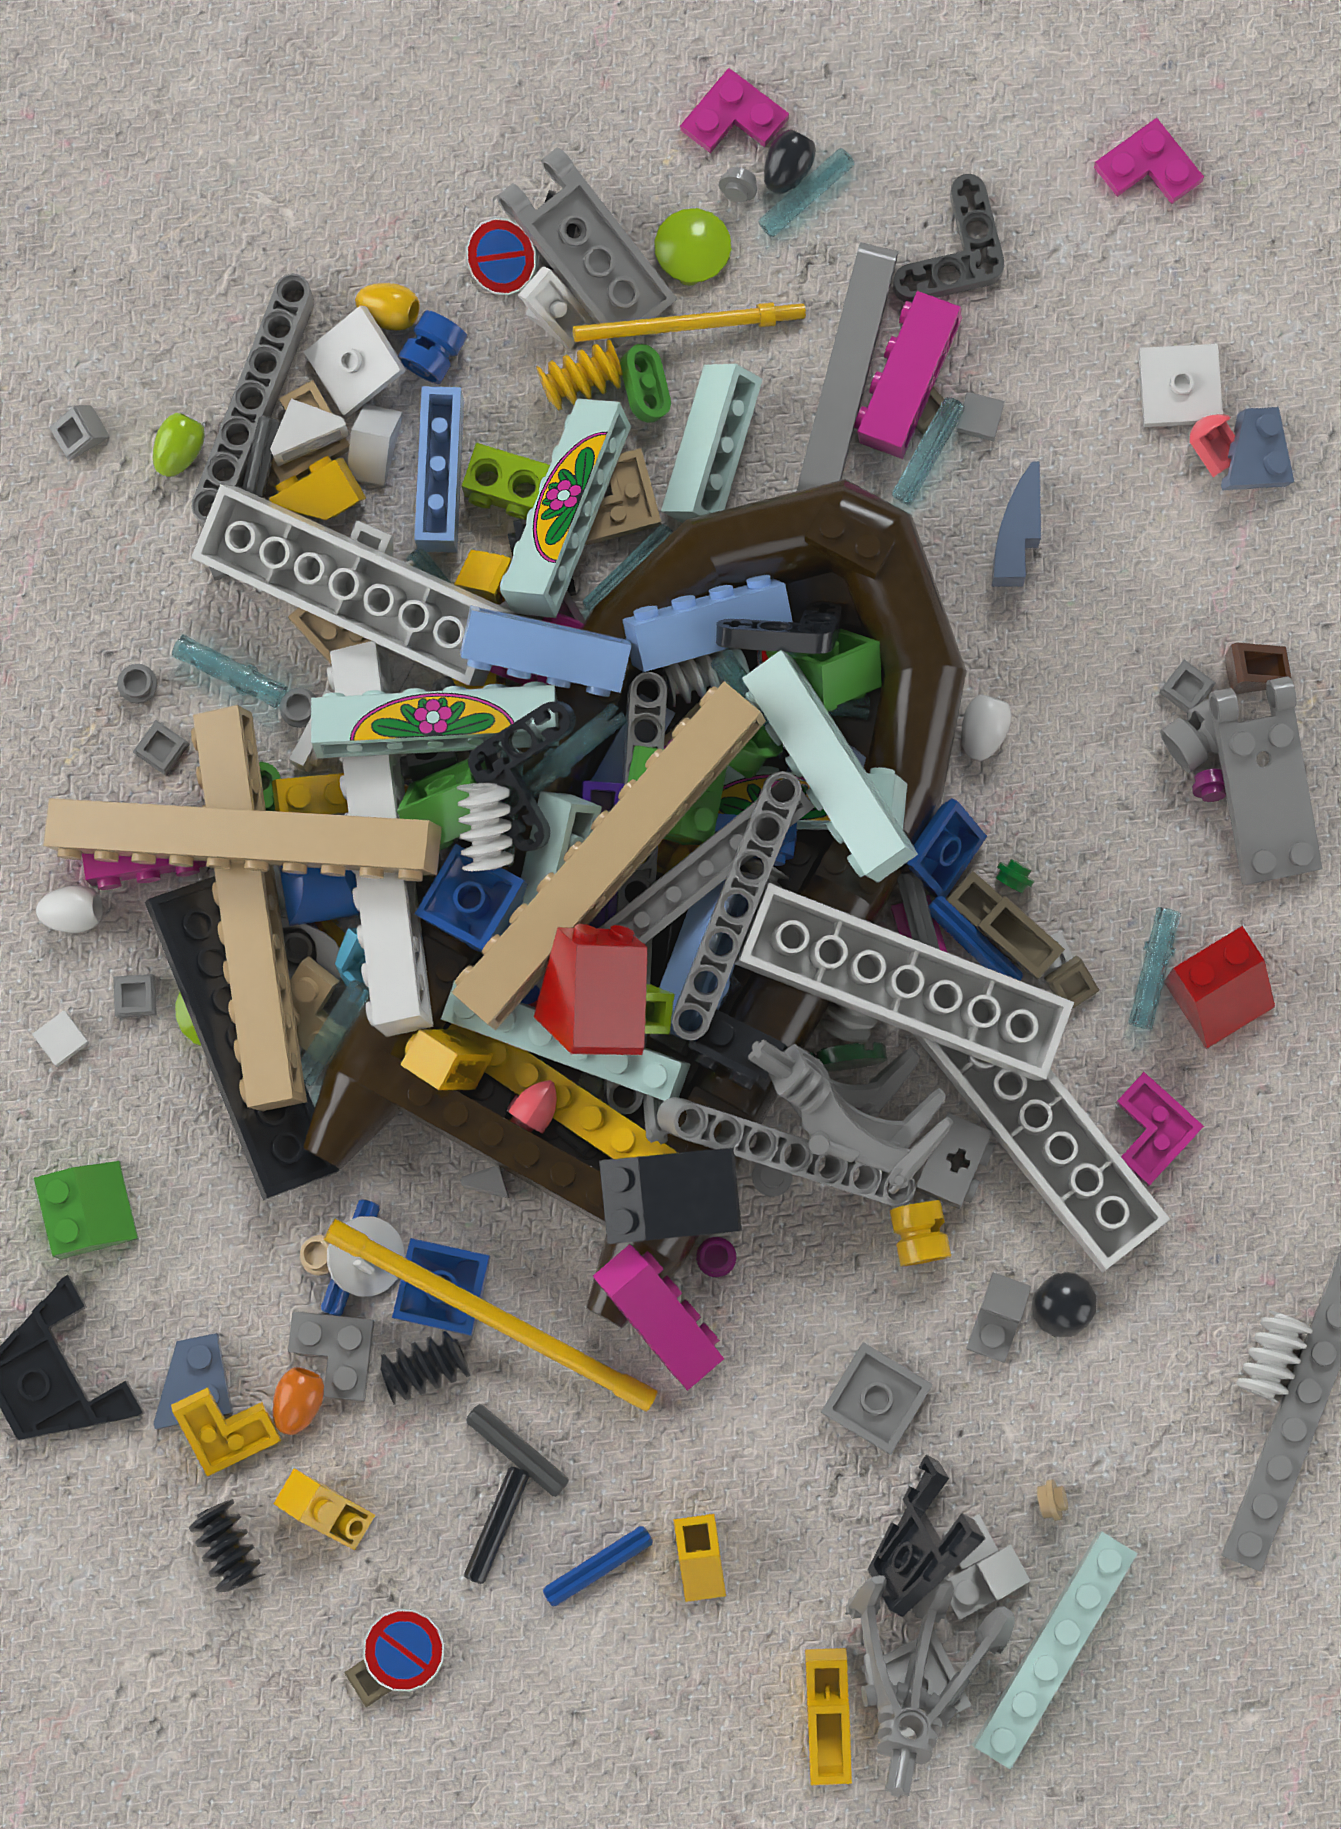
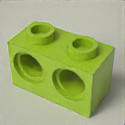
M476 443L461 486L464 497L469 498L468 502L477 507L490 509L491 505L506 509L505 513L511 517L526 520L529 510L534 507L538 497L540 482L543 477H546L550 465ZM484 472H493L498 476L497 481L490 486H482L477 482L478 477ZM522 483H530L535 487L534 493L524 498L517 496L514 491Z

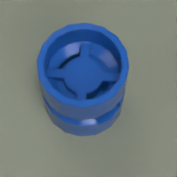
M426 310L414 327L416 337L407 339L398 357L404 367L415 375L431 383L441 384L451 367L449 357H455L459 354L468 335L457 324L446 317Z

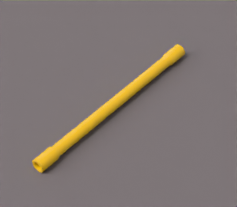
M336 1218L331 1223L323 1239L324 1241L354 1257H360L560 1363L612 1391L615 1396L647 1412L652 1406L658 1390L628 1374L612 1369L372 1241L366 1234Z

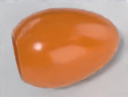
M294 1367L281 1377L275 1389L272 1408L274 1423L280 1432L287 1435L298 1434L314 1419L324 1397V1384L320 1375L304 1368Z

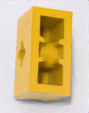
M419 1029L406 1044V1055L401 1066L438 1090L476 1089L494 1054L457 1030Z

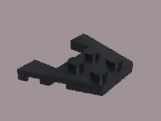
M69 1275L60 1279L51 1293L44 1300L40 1301L32 1310L31 1315L0 1345V1409L15 1437L20 1441L139 1417L145 1414L128 1381L120 1383L89 1401L51 1331L52 1327L87 1308Z
M927 1454L919 1466L925 1472L917 1488L914 1489L909 1486L902 1499L907 1508L899 1524L890 1523L867 1569L871 1577L884 1576L886 1578V1587L882 1597L889 1610L901 1617L905 1616L985 1540V1536L976 1521L961 1513L941 1541L925 1512L949 1480V1477L940 1462Z

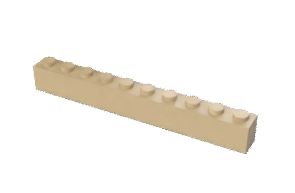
M725 681L719 688L714 686L705 693L700 700L699 705L701 708L691 719L686 717L677 725L672 733L674 739L664 750L659 748L649 757L645 764L647 770L637 781L634 779L630 780L622 788L618 795L620 801L610 812L605 810L594 820L591 825V830H593L583 843L578 841L571 846L564 856V861L566 862L556 874L551 872L542 879L537 886L536 891L538 894L528 905L524 903L514 911L509 919L511 925L501 936L499 934L493 936L482 950L484 956L474 967L471 965L466 967L456 978L455 984L457 987L451 993L494 1030L502 1024L544 976L557 927L574 928L576 924L588 925L766 722L763 714Z
M239 705L194 714V728L191 729V740L199 756L200 766L196 769L198 784L204 792L205 805L202 807L266 811L252 712ZM231 863V869L214 868L216 882L212 885L214 900L220 908L221 921L218 923V935L222 944L225 945L227 958L223 963V972L227 983L231 987L232 1000L229 1001L228 1007L231 1020L236 1024L238 1039L234 1041V1051L242 1067L243 1079L240 1080L239 1084L241 1097L247 1103L248 1108L259 1111L305 1103L307 1099L274 865H269L268 872L244 869V863Z
M49 798L43 846L58 851L57 857L70 860H81L82 853L94 854L95 860L104 862H118L119 856H132L131 862L148 865L156 864V858L169 859L170 865L193 867V861L196 860L207 861V867L216 869H231V863H244V869L268 872L269 865L283 866V872L294 874H307L308 867L321 868V874L329 876H345L346 870L359 871L360 877L383 879L384 872L398 873V879L422 881L423 875H437L442 827L429 820Z

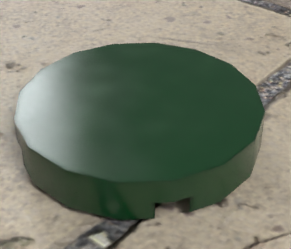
M879 1042L872 1043L873 1050H865L864 1044L853 1043L823 1048L817 1052V1055L814 1052L809 1053L819 1059L828 1072L862 1068L887 1061L886 1046Z

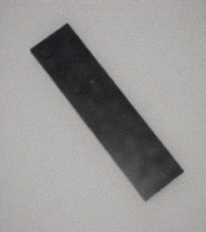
M215 876L149 898L146 900L145 905L264 1201L333 1175L340 1170L303 1148L315 1109L306 1085L307 1102L265 1111L248 1108L247 1103L241 1097L239 1084L240 1080L243 1079L241 1063L238 1062L234 1051V1041L238 1038L236 1024L233 1023L229 1014L228 1006L229 1001L232 1000L230 984L227 983L223 972V963L227 958L225 945L222 944L218 935V923L221 921L220 908L213 897L212 885L216 882Z

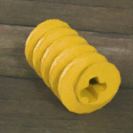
M610 339L606 341V352L597 343L593 344L591 358L583 349L578 350L577 363L570 356L564 355L562 357V369L553 360L548 362V374H545L539 366H536L549 403L551 402L558 411L563 410V397H566L574 406L577 400V392L579 391L587 399H592V386H596L602 394H605L606 381L608 380L617 389L621 388V375L623 373Z

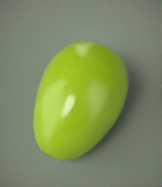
M179 412L167 417L159 427L153 445L152 459L155 470L163 476L173 477L187 469L202 449L205 438L203 425Z

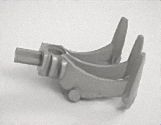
M764 1039L760 1043L756 1041L751 1046L753 1051L748 1056L749 1060L769 1072L777 1094L786 1099L802 1119V1127L810 1135V1151L816 1155L826 1153L848 1162L857 1161L890 1173L888 1192L891 1194H895L898 1190L905 1188L909 1184L910 1179L947 1135L953 1124L952 1119L946 1117L911 1149H908L942 1106L946 1095L939 1088L931 1093L903 1121L877 1118L881 1110L897 1093L916 1067L920 1055L913 1047L902 1052L868 1084L847 1085L829 1078V1073L820 1060L795 1044L784 1052Z
M875 1576L866 1580L854 1596L849 1598L848 1604H846L845 1615L850 1614L852 1619L861 1618L866 1654L863 1657L868 1685L861 1687V1696L865 1707L877 1705V1719L880 1723L878 1729L880 1741L877 1745V1752L891 1757L885 1791L891 1792V1795L896 1797L910 1795L915 1763L925 1764L931 1760L932 1749L936 1746L937 1734L941 1732L942 1725L946 1727L957 1712L953 1705L970 1683L969 1677L988 1651L994 1655L997 1652L999 1654L1003 1652L1012 1635L1015 1624L1014 1614L1008 1608L1003 1606L993 1610L975 1631V1641L980 1643V1646L962 1671L956 1672L940 1696L936 1693L928 1694L927 1689L921 1687L934 1622L940 1623L941 1619H945L954 1591L952 1582L943 1579L912 1608L911 1612L915 1613V1617L921 1618L922 1623L915 1653L910 1656L905 1682H898L897 1685H893L889 1679L876 1622V1615L881 1607L880 1601L886 1587V1578L884 1576ZM919 1709H922V1710H924L926 1713H928V1716H927L924 1712H922L921 1710H919ZM906 1726L911 1728L915 1732L917 1739L904 1737L899 1727Z

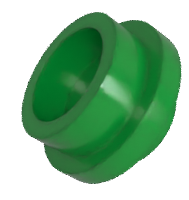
M1010 859L1008 865L999 862L997 866L1000 870L995 878L1020 893H1024L1027 886L1032 887L1035 882L1028 877L1032 870L1013 859Z

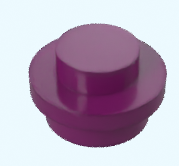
M1208 769L1195 775V783L1192 785V792L1195 797L1202 798L1204 802H1216L1226 797L1222 769Z
M722 1237L708 1238L697 1249V1265L707 1276L714 1278L723 1277L729 1274L736 1264L737 1256L734 1246Z

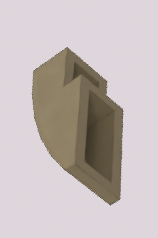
M974 871L966 877L947 899L1001 953L1037 980L1065 950L1006 896L1002 897Z

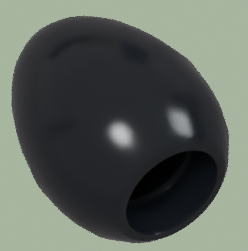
M792 129L778 135L771 144L765 160L764 182L766 187L777 194H784L795 188L812 168L816 155L815 143Z

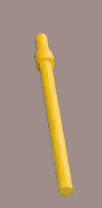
M771 302L757 304L756 308L580 325L573 326L574 342L749 324L768 327L775 326L776 322L805 319L806 309L804 303L775 306Z

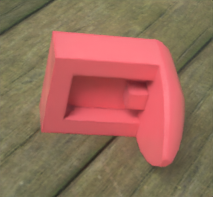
M1225 414L1203 417L1194 424L1190 433V443L1212 477L1227 469L1231 463L1228 453L1230 444L1235 439V434L1226 422L1231 417Z
M551 1080L540 1082L527 1088L519 1096L516 1094L507 1107L508 1112L513 1115L510 1121L530 1133L535 1129L543 1134L551 1122L556 1109L557 1097L554 1082Z

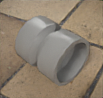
M1205 699L1189 710L1187 713L1188 719L1177 718L1160 730V735L1166 748L1181 768L1188 773L1208 760V753L1210 751L1216 754L1219 753L1208 699Z

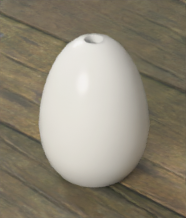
M980 694L969 703L964 713L961 731L962 745L967 756L975 760H985L1000 747L1011 724V709L1007 702Z
M72 885L59 888L45 895L37 904L36 915L42 924L51 929L61 932L79 933L92 929L100 922L103 915V904L100 895L92 888Z

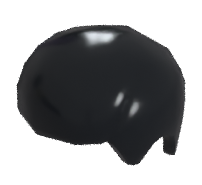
M1071 1272L1057 1273L1049 1277L1034 1293L1032 1299L1033 1317L1040 1329L1054 1337H1072L1086 1328L1096 1314V1294L1090 1283L1078 1274Z

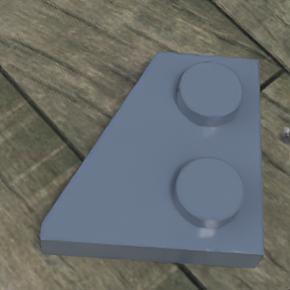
M1279 407L1247 408L1238 413L1234 427L1235 439L1230 444L1228 453L1231 463L1228 475L1222 478V491L1287 487L1292 484L1294 477Z
M218 1333L176 1342L154 1419L155 1429L179 1425L172 1412L171 1405L207 1387L223 1416L233 1414Z

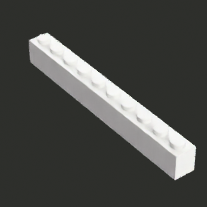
M370 641L330 651L332 666L327 668L329 683L336 693H342L345 696L362 695L364 692L371 690L382 691L386 694L393 693L389 656L379 644ZM401 755L338 757L343 763L344 776L340 777V787L348 803V813L344 815L400 819L397 810L405 795L400 765ZM352 870L356 874L357 887L353 888V900L357 910L360 911L362 924L357 927V936L360 946L365 950L366 963H363L361 966L364 983L369 987L370 1001L366 1003L369 1023L386 1037L433 1027L421 921L415 915L419 907L416 881L398 879V873L384 872L383 879L365 878L359 876V871Z

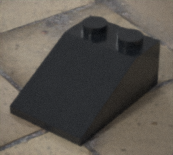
M734 1148L600 1161L607 1244L742 1231Z

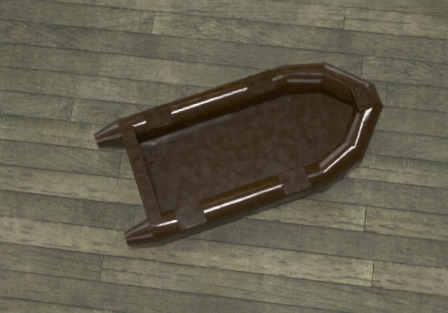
M843 479L686 519L591 609L580 630L626 639L622 619L634 616L633 611L646 606H657L658 609L672 606L671 601L675 598L694 595L695 599L710 595L709 590L714 587L732 585L733 588L747 585V579L760 575H770L771 579L785 584L793 622L800 623L805 607L809 603L832 602L841 605V629L880 642L882 686L867 692L863 698L839 704L835 710L828 713L847 743L866 757L864 764L866 773H870L871 768H888L894 770L895 774L907 783L903 831L913 846L941 806L967 671L912 514L849 480ZM741 649L747 661L749 672L763 663L762 650ZM630 654L621 693L611 691L609 697L586 692L587 685L571 682L570 688L555 686L557 700L568 704L573 709L576 716L575 726L566 737L559 740V746L548 747L516 768L537 804L540 791L571 794L579 797L580 782L590 781L614 735L618 732L626 717L629 684L636 676L645 673L632 666ZM663 667L646 671L656 673L663 678ZM738 678L737 692L747 700L745 693L749 689L742 678ZM643 681L637 685V695L641 693L655 701L657 689L654 684ZM696 690L691 691V703L686 704L680 694L676 695L675 707H671L668 698L666 699V708L675 712V715L664 736L701 700ZM762 711L761 713L763 714L766 722L763 724L765 726L769 723V721ZM561 712L558 713V728H559V729H561V727H560V725H559V721L563 718V715H562ZM783 745L781 754L776 757L767 758L762 766H771L778 768L779 772H786L788 764L785 758L790 754ZM522 747L515 749L521 753L527 752L530 749V747ZM505 786V788L509 789V796L500 801L508 804L510 809H513L518 804L519 794L514 787ZM527 808L522 813L511 816L512 821L517 819L523 821L526 827V831L522 834L524 840L530 839L533 826H528L522 818V815L529 814ZM797 829L794 858L785 860V865L773 867L790 879L778 878L777 882L783 889L874 924L894 890L898 877L904 872L908 864L906 862L879 882L866 875L860 877L847 859L852 853L845 842L838 843L829 830ZM460 837L456 843L465 849L472 846V842L460 839ZM512 843L510 847L502 851L511 853L513 855V862L501 868L521 878L527 851L516 848ZM744 865L740 867V871L749 872ZM629 883L625 888L627 901L631 902L645 889L640 883ZM420 918L433 1027L425 1029L447 1030L451 1023L442 1020L441 1017L453 983L466 967L470 965L474 967L484 954L473 950L466 943ZM735 964L728 992L723 997L718 1010L785 1043L788 1047L795 1044L804 1050L831 1001ZM663 973L661 979L659 980V982L656 983L655 985H652V986H655V987H658V988L660 987V984H661V981H662V979H663L664 973ZM370 994L367 996L326 1067L303 1148L341 1169L399 1112H402L606 1227L600 1161L611 1160V1157L594 1146L583 1157L552 1130L558 1124L553 1118L543 1134L535 1129L530 1133L511 1122L510 1120L513 1115L508 1112L507 1107L516 1093L485 1072L476 1089L438 1090L401 1066L406 1055V1044L418 1030L386 1037L369 1023L366 1003L370 1001ZM647 1034L646 1048L691 1064L679 1098L762 1125L778 1096L772 1080L765 1091L755 1085L752 1086L751 1090L744 1089L728 1079L731 1073L718 1067L714 1073L694 1062L696 1055L691 1050L685 1057L650 1037V1034ZM529 1052L605 1103L603 1078ZM622 1085L615 1088L613 1100L617 1106L621 1108L627 1107L633 1101L634 1093L631 1088ZM642 1100V1104L636 1111L631 1114L621 1115L646 1131L644 1103ZM686 1110L678 1118L679 1127L686 1121ZM721 1122L714 1129V1138L718 1137L721 1132ZM669 1133L667 1134L668 1141L665 1144L678 1153L714 1150L713 1148L679 1138ZM756 1133L749 1140V1146L753 1141ZM735 1156L736 1169L743 1159ZM606 1234L596 1273L625 1247L631 1244L641 1256L648 1251L664 1269L658 1274L661 1279L666 1275L671 1279L681 1269L699 1235L607 1244ZM594 1279L586 1309L623 1329L629 1321Z

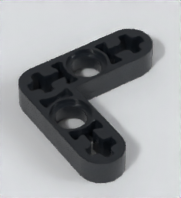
M832 602L809 603L805 607L800 623L723 619L717 622L716 644L732 649L782 650L783 652L812 654L828 653L834 649L841 629L842 606Z
M562 701L542 704L475 747L468 758L470 772L477 783L497 784L502 787L512 786L517 790L519 794L518 804L513 809H510V813L499 818L511 822V829L506 831L508 837L512 838L514 846L522 851H534L543 848L550 838V827L516 768L566 737L573 730L576 721L575 713L568 704ZM550 710L553 713H562L563 718L559 721L561 729L556 726L549 727L540 732L536 727L543 725L551 719ZM519 729L527 731L532 739L530 749L524 753L517 751L512 743V737ZM504 750L508 755L501 757L492 764L494 771L491 769L484 770L481 766L485 761L483 753L488 756ZM527 808L529 814L522 815V818L528 826L536 825L538 831L534 834L535 842L532 839L524 840L522 834L526 831V827L521 819L512 821V815L522 813Z

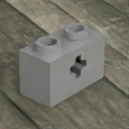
M948 1112L946 1117L952 1119L953 1124L947 1135L928 1157L915 1191L960 1209L963 1200L968 1203L972 1202L980 1183L979 1180L973 1178L979 1163L987 1166L996 1144L989 1141L993 1131ZM957 1152L964 1155L963 1163L968 1165V1168L961 1167L955 1173L950 1170L951 1162L946 1160L947 1156L954 1158Z

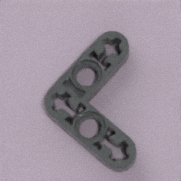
M963 174L954 180L951 187L950 199L963 251L900 267L894 276L893 291L901 301L912 303L917 291L938 298L982 288L997 283L1002 277L1004 256L986 186L978 176ZM963 186H969L971 191H978L974 194L973 199L975 210L968 212L967 198L965 196H958L962 193ZM973 221H981L987 225L988 234L981 239L972 238L966 231L967 225ZM987 247L986 256L990 264L996 263L991 274H986L984 269H977L981 264L980 249ZM944 266H953L958 270L960 277L953 284H945L939 280L938 271ZM931 270V282L934 288H928V281L918 283L916 291L910 292L908 286L901 287L905 283L906 276H912L914 281L925 280L926 271Z

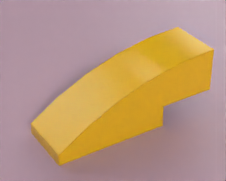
M846 1648L805 1649L811 1785L852 1784Z

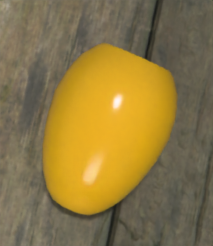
M376 283L368 285L357 293L355 299L356 308L366 306L378 326L386 330H405L416 322L419 315L420 303L418 297L409 288L400 284Z

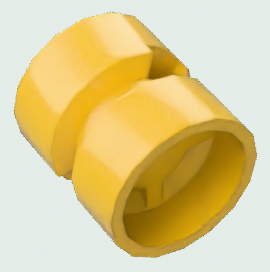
M941 1200L915 1203L890 1210L893 1232L901 1236V1240L896 1244L900 1267L924 1264L951 1257L948 1236L940 1232V1227L945 1223Z

